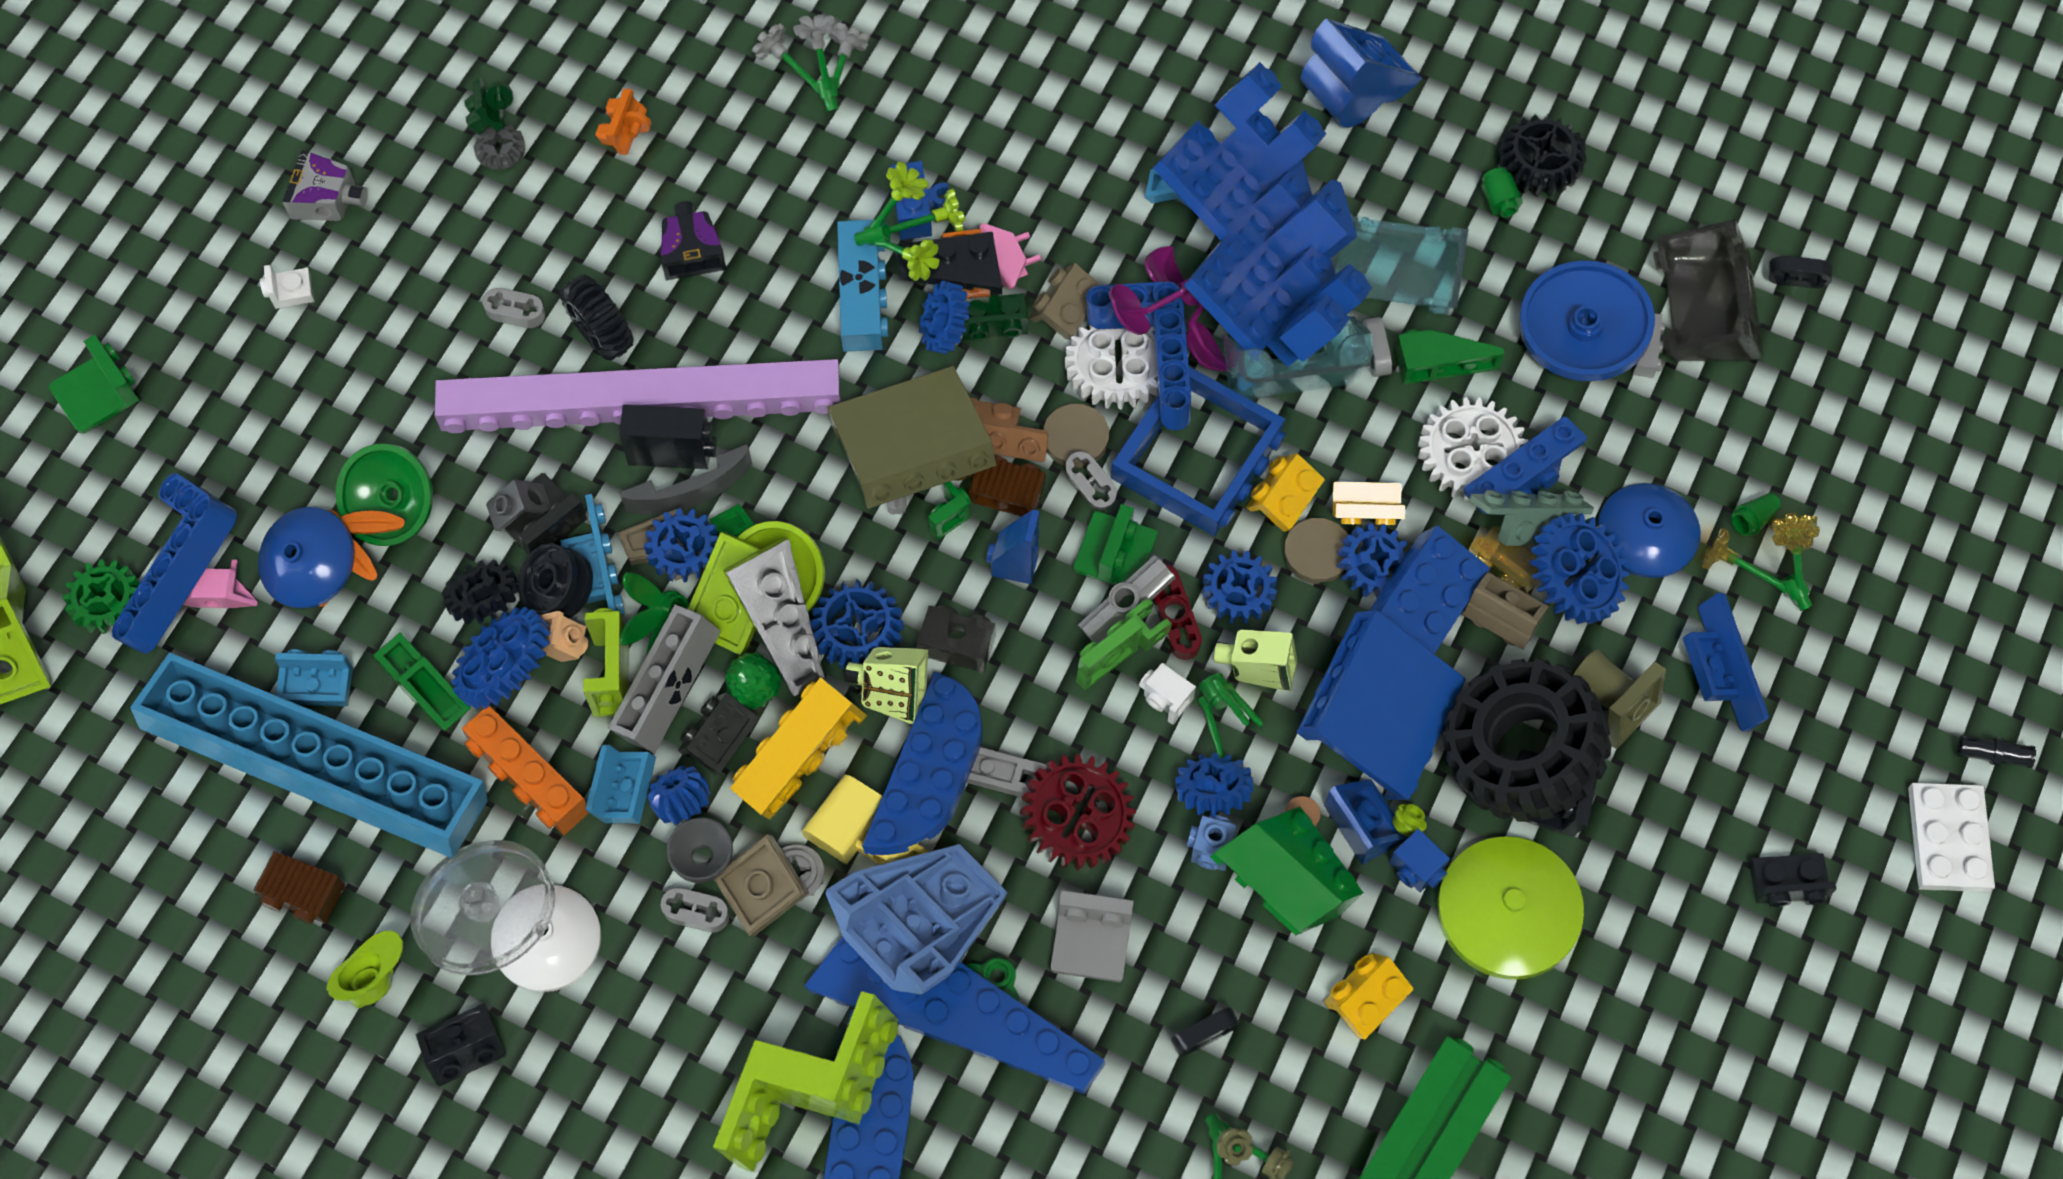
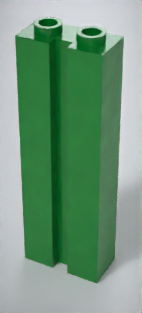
M1447 1036L1359 1179H1451L1512 1078L1505 1073L1506 1068L1490 1058H1487L1485 1062L1472 1055L1474 1048L1466 1041L1459 1038L1453 1040Z

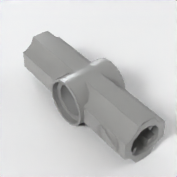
M1154 555L1127 581L1115 585L1111 589L1109 597L1080 622L1078 626L1092 642L1100 643L1108 636L1107 632L1114 624L1121 620L1124 621L1126 614L1144 600L1149 598L1152 601L1176 579L1175 576ZM1128 595L1135 597L1131 606L1127 608L1119 607L1123 597Z

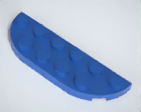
M934 672L862 845L865 854L893 855L909 851L908 847L926 838L929 841L933 839L952 818L980 750L983 737V725L978 705L971 693L958 681Z
M853 1009L850 1010L849 1022L854 1011ZM898 1035L888 1046L884 1057L885 1066L883 1073L875 1081L871 1092L872 1101L867 1113L863 1114L860 1124L833 1117L824 1179H900L913 1099L914 1075L909 1054Z

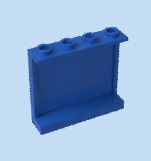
M1379 611L1356 612L1296 733L1306 741L1320 740L1387 789L1384 796L1387 800H1409L1410 796L1417 789L1418 779L1425 765L1432 757V750L1439 735L1446 728L1444 723L1447 713L1452 710L1454 706L1453 701L1461 691L1466 678Z

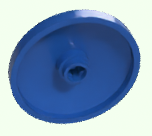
M1574 261L1551 268L1532 283L1522 301L1519 326L1522 340L1528 352L1544 368L1554 374L1572 380L1600 381L1613 378L1628 371L1641 360L1649 348L1652 339L1655 314L1653 304L1646 290L1627 272L1603 262Z

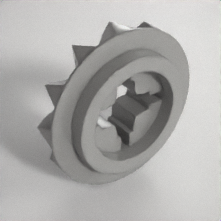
M794 844L781 848L792 866L793 861L796 860L800 871H806V874H802L800 879L809 892L806 897L814 896L817 889L823 884L825 869L821 857L816 851L804 845Z

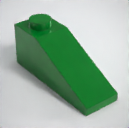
M1412 329L1399 334L1394 348L1403 385L1499 370L1505 354L1502 347L1431 329L1424 331Z

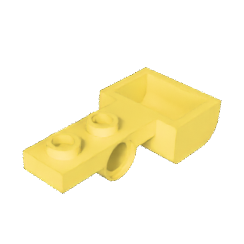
M846 774L802 830L805 839L846 865L857 851L878 865L929 852L917 843L908 847L909 851L899 854H865L862 845L883 796Z

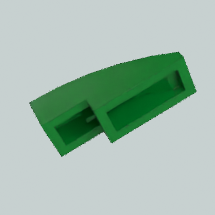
M401 632L373 655V659L443 732L471 709V707L457 697L458 695L453 692V687L424 656H421Z

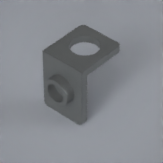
M516 479L511 481L486 504L495 531L500 532L524 512L546 514L551 508L543 484ZM528 490L538 495L541 505L535 504L529 498Z

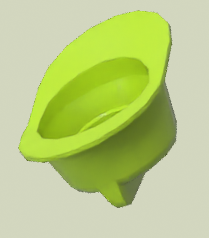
M382 931L365 941L347 960L332 972L327 983V991L330 997L338 1001H350L356 1008L372 1005L381 1000L391 988L393 968L403 952V940L400 934L394 931Z

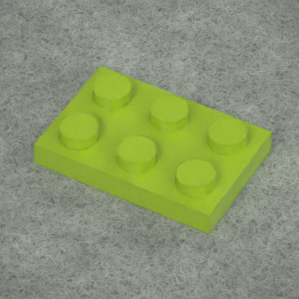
M720 532L688 610L702 615L721 631L715 644L741 656L746 653L755 633V628L723 570L761 549L726 532Z

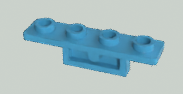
M587 494L585 498L593 533L560 540L561 546L584 554L591 564L593 585L586 604L607 600L608 609L620 611L621 615H625L621 594L615 595L613 585L619 584L615 564L608 565L607 554L612 553L608 533L602 534L600 524L606 523L602 503L595 504L592 494Z

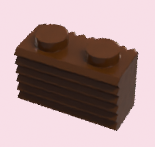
M995 455V467L974 474L969 489V498L972 504L1021 517L1031 510H1038L1046 481V473L1032 464L1019 466L1008 462L1001 456Z
M273 851L253 890L261 898L260 904L276 912H280L281 908L284 907L294 911L292 916L297 920L312 925L314 920L324 924L328 922V917L331 916L332 910L335 908V904L345 888V884L335 874Z

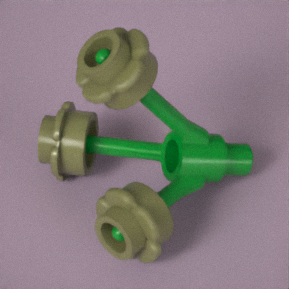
M1217 1113L1207 1116L1205 1122L1210 1129L1209 1136L1213 1141L1214 1179H1222V1158L1229 1165H1239L1242 1160H1248L1252 1154L1266 1162L1262 1170L1263 1174L1271 1179L1287 1178L1295 1161L1290 1159L1291 1151L1289 1149L1284 1151L1276 1146L1272 1153L1268 1154L1251 1144L1252 1136L1246 1130L1231 1128L1228 1122L1222 1121Z

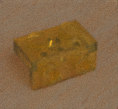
M1493 526L1484 538L1478 536L1470 546L1473 552L1476 553L1475 556L1489 566L1490 569L1494 567L1502 573L1503 576L1500 579L1529 593L1538 582V579L1532 578V575L1538 572V568L1530 564V561L1537 559V556L1524 546H1505L1497 539L1500 528L1497 526Z

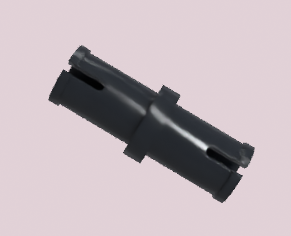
M1961 735L1957 753L1958 757L1986 760L1991 765L1999 766L2000 763L2032 768L2036 758V747L2033 745L2027 746L2004 742L2003 738L1998 737L1988 740Z

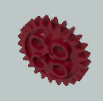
M1080 754L1075 755L1072 763L1069 762L1066 755H1062L1058 765L1053 760H1050L1046 764L1047 772L1039 768L1035 773L1037 780L1030 779L1027 783V788L1032 792H1025L1021 800L1030 805L1022 807L1020 814L1029 816L1030 819L1022 824V828L1033 829V833L1027 840L1028 842L1039 840L1041 844L1036 851L1038 854L1046 849L1050 851L1048 862L1051 863L1058 856L1061 857V866L1064 869L1070 861H1074L1075 868L1078 871L1083 867L1085 861L1091 869H1094L1098 865V858L1106 864L1111 860L1110 853L1117 856L1122 851L1119 843L1125 845L1130 840V837L1125 832L1131 831L1135 824L1126 819L1133 817L1136 814V810L1128 808L1126 805L1134 799V796L1123 795L1122 791L1128 786V783L1117 784L1115 780L1119 775V771L1117 770L1110 775L1107 774V762H1104L1097 768L1095 767L1094 756H1091L1084 764ZM1065 781L1072 782L1077 786V795H1072L1065 790ZM1088 786H1093L1094 791L1081 810V817L1074 823L1068 838H1063L1062 833L1076 812L1075 807L1082 801ZM1098 799L1104 801L1108 806L1109 812L1102 813L1097 810L1094 801ZM1047 811L1057 812L1062 819V824L1056 825L1049 821ZM1078 829L1087 830L1092 836V843L1083 842L1078 836Z

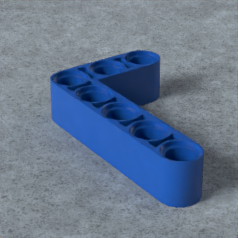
M1173 282L1121 284L1127 286L1135 293L1142 308H1147L1181 289L1178 284ZM1114 285L1095 286L1087 292V320L1096 329L1125 328L1117 318L1109 298V291ZM1179 297L1145 315L1150 323V327H1154L1160 418L1162 424L1170 430H1182L1191 421V389L1184 305L1182 298Z
M177 473L169 475L164 480L159 490V498L181 513L183 518L116 619L112 628V637L115 640L143 654L149 653L158 644L231 531L237 518L235 509Z

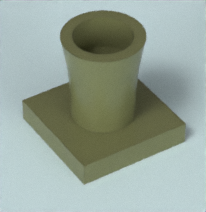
M1597 649L1583 660L1574 675H1580L1589 684L1591 691L1596 694L1600 705L1609 710L1608 724L1611 733L1608 737L1612 744L1611 746L1616 750L1661 704L1666 669L1654 661L1634 681L1613 664L1600 649Z

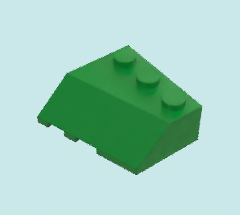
M1300 806L1254 824L1210 856L1219 866L1224 862L1238 875L1234 880L1244 889L1248 885L1263 898V906L1295 936L1341 916L1364 893L1356 883L1353 875L1348 872L1334 853L1333 848L1325 841L1314 826L1311 818Z

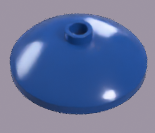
M1651 483L1633 484L1615 492L1605 502L1597 526L1606 525L1604 533L1606 536L1615 535L1612 542L1614 547L1622 546L1618 556L1628 561L1621 565L1622 570L1644 578H1662L1682 570L1694 557L1701 537L1699 520L1691 505L1675 491ZM1649 517L1656 518L1659 521V523H1652L1649 520Z
M302 507L292 510L280 517L263 538L258 555V571L261 582L272 598L286 606L297 609L320 606L337 595L346 584L354 563V543L348 527L335 514L317 507ZM296 548V554L292 557V552Z

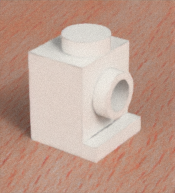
M1163 663L1159 665L1155 672L1150 669L1139 683V687L1144 689L1147 703L1159 712L1163 710L1167 712V721L1172 725L1194 700L1196 686Z

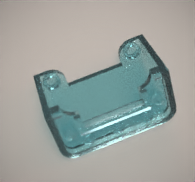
M1351 214L1357 237L1331 258L1335 274L1350 263L1366 277L1367 282L1372 286V289L1365 297L1368 299L1429 307V313L1448 315L1449 309H1457L1469 229L1452 227L1451 230L1443 229L1441 232V227L1434 226L1431 228L1370 220L1368 217H1362L1359 221L1358 217H1353V214Z
M1349 316L1350 319L1341 332L1323 346L1324 353L1313 354L1303 363L1298 359L1289 367L1280 359L1271 360V357L1262 349H1243L1229 333L1223 334L1229 388L1248 399L1351 384L1359 377L1373 356L1372 333L1355 316Z

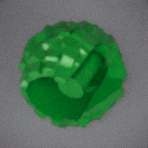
M756 652L745 653L731 662V666L725 674L726 692L748 709H756L759 706L765 707L768 701H772L778 695L782 678L776 666L761 654Z

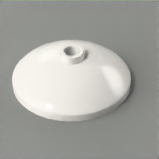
M541 885L519 893L503 907L492 931V952L498 967L512 983L530 991L552 992L574 984L589 971L600 950L601 927L595 910L582 895L563 886ZM547 926L548 932L545 935H536L539 927Z

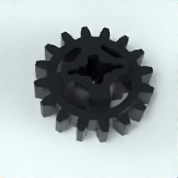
M483 560L478 562L477 567L472 568L469 564L466 565V572L463 574L455 572L456 580L447 581L446 586L448 590L442 592V596L445 599L443 603L455 621L463 618L465 624L469 625L473 619H477L478 623L482 624L485 617L489 616L493 620L496 619L497 611L506 612L508 610L506 603L516 601L514 594L518 592V581L513 570L509 569L505 562L498 565L496 560H492L488 565H485Z

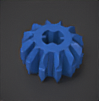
M681 765L676 770L672 771L669 769L667 774L657 777L658 782L649 786L650 793L647 796L650 801L649 805L664 823L673 822L676 825L684 819L689 821L694 814H701L700 808L709 804L708 797L711 794L709 785L694 766L686 768L684 765Z

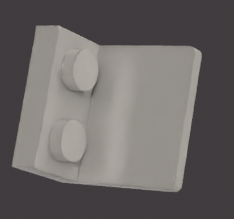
M1061 890L1051 972L1118 983L1122 982L1134 901Z

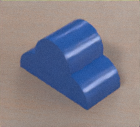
M1327 18L1320 24L1312 37L1311 49L1315 53L1308 60L1301 74L1302 83L1336 121L1345 128L1360 124L1370 117L1383 103H1389L1401 98L1422 79L1384 36Z

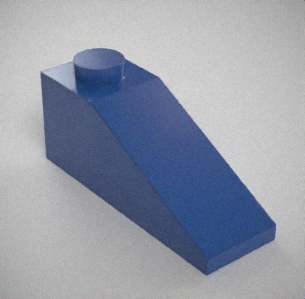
M1031 510L999 531L996 544L990 543L986 563H991V575L993 577L1032 584L1039 557L1040 511Z

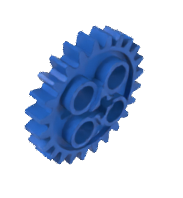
M1572 513L1559 516L1550 520L1549 524L1542 526V533L1534 537L1539 545L1531 548V551L1538 557L1530 561V564L1538 568V572L1533 574L1532 578L1541 580L1542 583L1537 588V591H1546L1548 594L1544 601L1545 604L1554 602V613L1558 614L1564 611L1566 621L1575 618L1576 624L1587 622L1589 625L1609 618L1611 613L1619 610L1618 603L1625 601V597L1621 592L1629 589V586L1622 579L1630 576V573L1622 570L1621 565L1628 561L1625 558H1619L1618 553L1622 550V546L1614 547L1612 544L1615 535L1606 536L1604 534L1606 525L1602 524L1595 527V518L1591 517L1585 520L1583 513L1576 516ZM1594 556V558L1591 561L1585 563V560H1588Z
M515 607L510 614L507 611L503 612L500 620L492 619L491 626L488 628L482 626L481 634L471 637L472 645L462 649L466 653L465 656L456 660L460 666L452 671V674L456 676L451 681V684L455 686L453 692L469 707L472 706L475 709H478L480 706L487 709L491 702L497 706L502 696L508 700L511 690L514 688L518 691L521 690V682L524 679L530 680L532 678L530 671L540 667L537 660L546 656L547 653L542 649L550 644V641L547 639L551 634L547 629L548 623L533 609L529 610L527 607H523L519 610Z

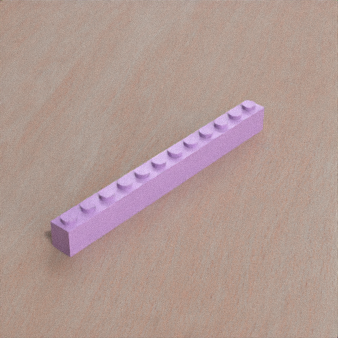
M838 359L436 380L435 418L441 431L461 433L465 430L476 429L491 432L496 431L498 428L526 430L533 426L561 428L571 424H581L584 426H595L599 423L609 422L620 424L623 404L705 409L706 417L729 419L732 416L741 415L763 417L766 414L779 413L793 416L800 412L828 414L827 407L841 403L840 371Z

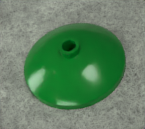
M374 444L355 452L342 467L336 484V503L341 517L353 512L372 510L387 512L405 520L404 526L396 531L354 534L369 544L392 546L410 540L424 527L432 510L433 487L428 471L412 452L394 444ZM394 488L398 491V498L396 500L392 497Z

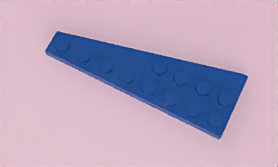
M842 936L805 984V988L810 993L832 999L846 1007L848 1005L855 1008L861 991L874 994L898 1019L897 1024L902 1025L908 1030L952 1046L962 1047L985 1058L986 1056L1005 1063L1008 1067L1016 1070L1027 1071L1043 1077L1046 1081L1081 1094L1087 1092L1106 1065L1104 1059L961 962H959L949 977L922 995L892 990Z

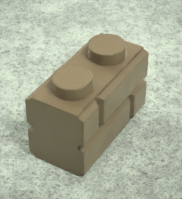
M1487 572L1474 590L1463 616L1472 620L1476 626L1486 628L1502 637L1507 644L1524 650L1536 633L1549 606Z

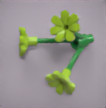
M897 162L895 169L890 167L886 174V177L891 181L890 187L893 189L891 199L870 226L865 227L862 232L855 233L854 239L858 246L864 244L876 245L901 254L903 259L908 261L907 268L910 270L908 276L914 281H917L919 278L926 281L930 276L929 267L937 269L939 265V259L933 257L939 250L938 245L934 244L933 240L924 239L920 246L913 245L912 247L903 248L889 242L891 234L931 221L938 223L944 220L950 222L956 232L963 231L961 222H965V217L961 210H957L959 209V204L955 197V191L952 188L946 191L944 195L945 202L943 207L932 210V214L888 226L886 222H883L898 201H902L904 197L907 199L913 197L915 200H920L925 196L923 190L929 185L926 179H917L920 174L916 169L910 168L907 171V166L904 162Z

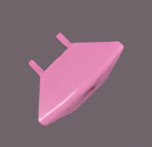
M985 223L979 226L981 233L993 232L1002 285L1008 289L1015 288L1018 279L1028 275L1025 266L1041 261L1040 254L1026 259L1018 243L1030 238L1029 233L1026 232L1015 237L1012 232Z
M232 560L230 569L206 568L182 606L239 608L258 606V602L235 579L238 561Z

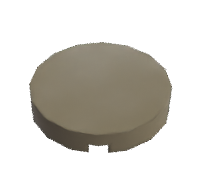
M1068 404L1057 408L1048 416L1043 430L1049 432L1047 454L1056 463L1065 466L1071 454L1080 451L1089 453L1097 462L1104 455L1109 443V427L1104 416L1095 408L1084 404ZM1075 460L1074 468H1083L1089 464L1086 461L1080 463L1078 460Z
M1310 518L1299 522L1289 531L1284 544V556L1289 570L1297 578L1311 584L1337 580L1346 572L1345 569L1337 568V564L1344 559V557L1337 554V551L1342 546H1345L1342 540L1348 535L1347 532L1339 524L1325 518Z

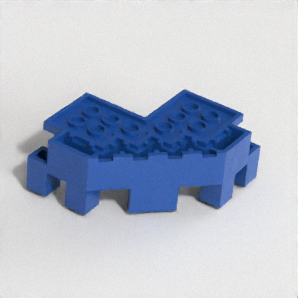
M1259 62L1215 104L1236 128L1219 143L1212 131L1204 127L1198 120L1161 158L1153 169L1221 240L1186 281L1184 287L1252 359L1260 354L1267 345L1289 367L1298 359L1303 363L1335 338L1349 321L1350 317L1347 314L1362 303L1372 289V286L1367 282L1366 277L1350 263L1337 274L1334 271L1331 258L1357 237V233L1342 183L1331 179L1312 195L1302 158L1311 152L1327 133L1322 129L1319 121L1311 117L1305 110L1280 132L1277 131L1272 121L1263 115L1259 109L1275 95L1282 85L1278 82L1276 75Z

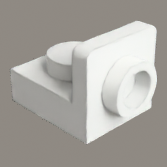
M271 265L264 266L265 278H260L261 290L265 298H270L275 309L314 302L312 278L308 267L275 273Z

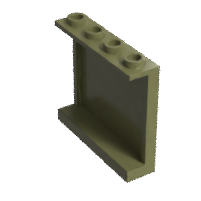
M954 366L827 407L836 439H840L863 491L867 509L996 466L992 441Z

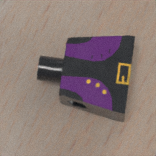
M688 201L677 203L674 206L675 216L662 220L661 263L666 281L727 270L723 249L708 212L695 213L693 204Z

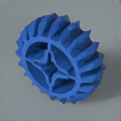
M858 579L852 588H848V584L843 581L841 584L842 590L839 592L830 587L828 590L830 599L820 596L818 600L820 607H815L812 610V615L815 619L810 621L811 630L814 631L815 643L819 644L817 651L820 655L827 654V662L830 665L839 660V668L842 670L847 667L849 662L863 664L873 648H895L893 644H900L902 641V636L899 633L904 630V622L900 620L902 617L901 608L895 607L896 599L893 596L886 598L887 590L884 587L875 592L874 583L871 581L867 584L866 588H861V582ZM858 605L867 606V607H870V608H872V609H871V610H863V609H861L860 607H858ZM846 608L845 615L835 620V624L830 625L833 618ZM852 616L855 617L857 623H860L862 636L859 635L858 629L853 627ZM884 626L881 634L874 641L868 643V637L874 632L879 631L878 628ZM850 641L856 646L844 645L841 642Z

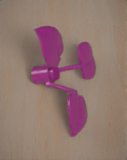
M1173 246L1161 247L1152 251L1145 259V267L1153 282H1173L1181 287L1180 290L1147 308H1142L1135 293L1127 286L1117 284L1110 289L1109 298L1117 318L1128 331L1137 335H1143L1150 330V323L1145 316L1146 314L1179 297L1189 306L1193 304L1199 305L1188 322L1190 330L1186 332V341L1191 353L1206 368L1229 372L1233 369L1209 330L1202 323L1196 322L1204 307L1184 287L1186 281L1183 280L1176 264Z

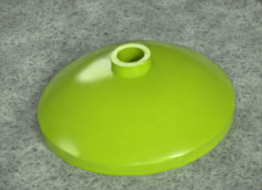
M780 521L756 524L739 535V539L760 549L784 536L789 539L804 602L809 612L819 599L825 580L824 560L818 545L812 537L801 528Z

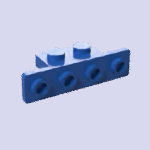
M1564 416L1465 486L1464 494L1470 499L1471 494H1485L1487 490L1496 491L1501 494H1511L1512 491L1535 494L1542 488L1548 489L1560 477L1559 471L1562 459L1586 442L1587 436Z
M1717 593L1698 607L1706 632H1690L1683 637V641L1704 701H1731L1740 730L1750 731L1768 720L1769 715L1726 594Z

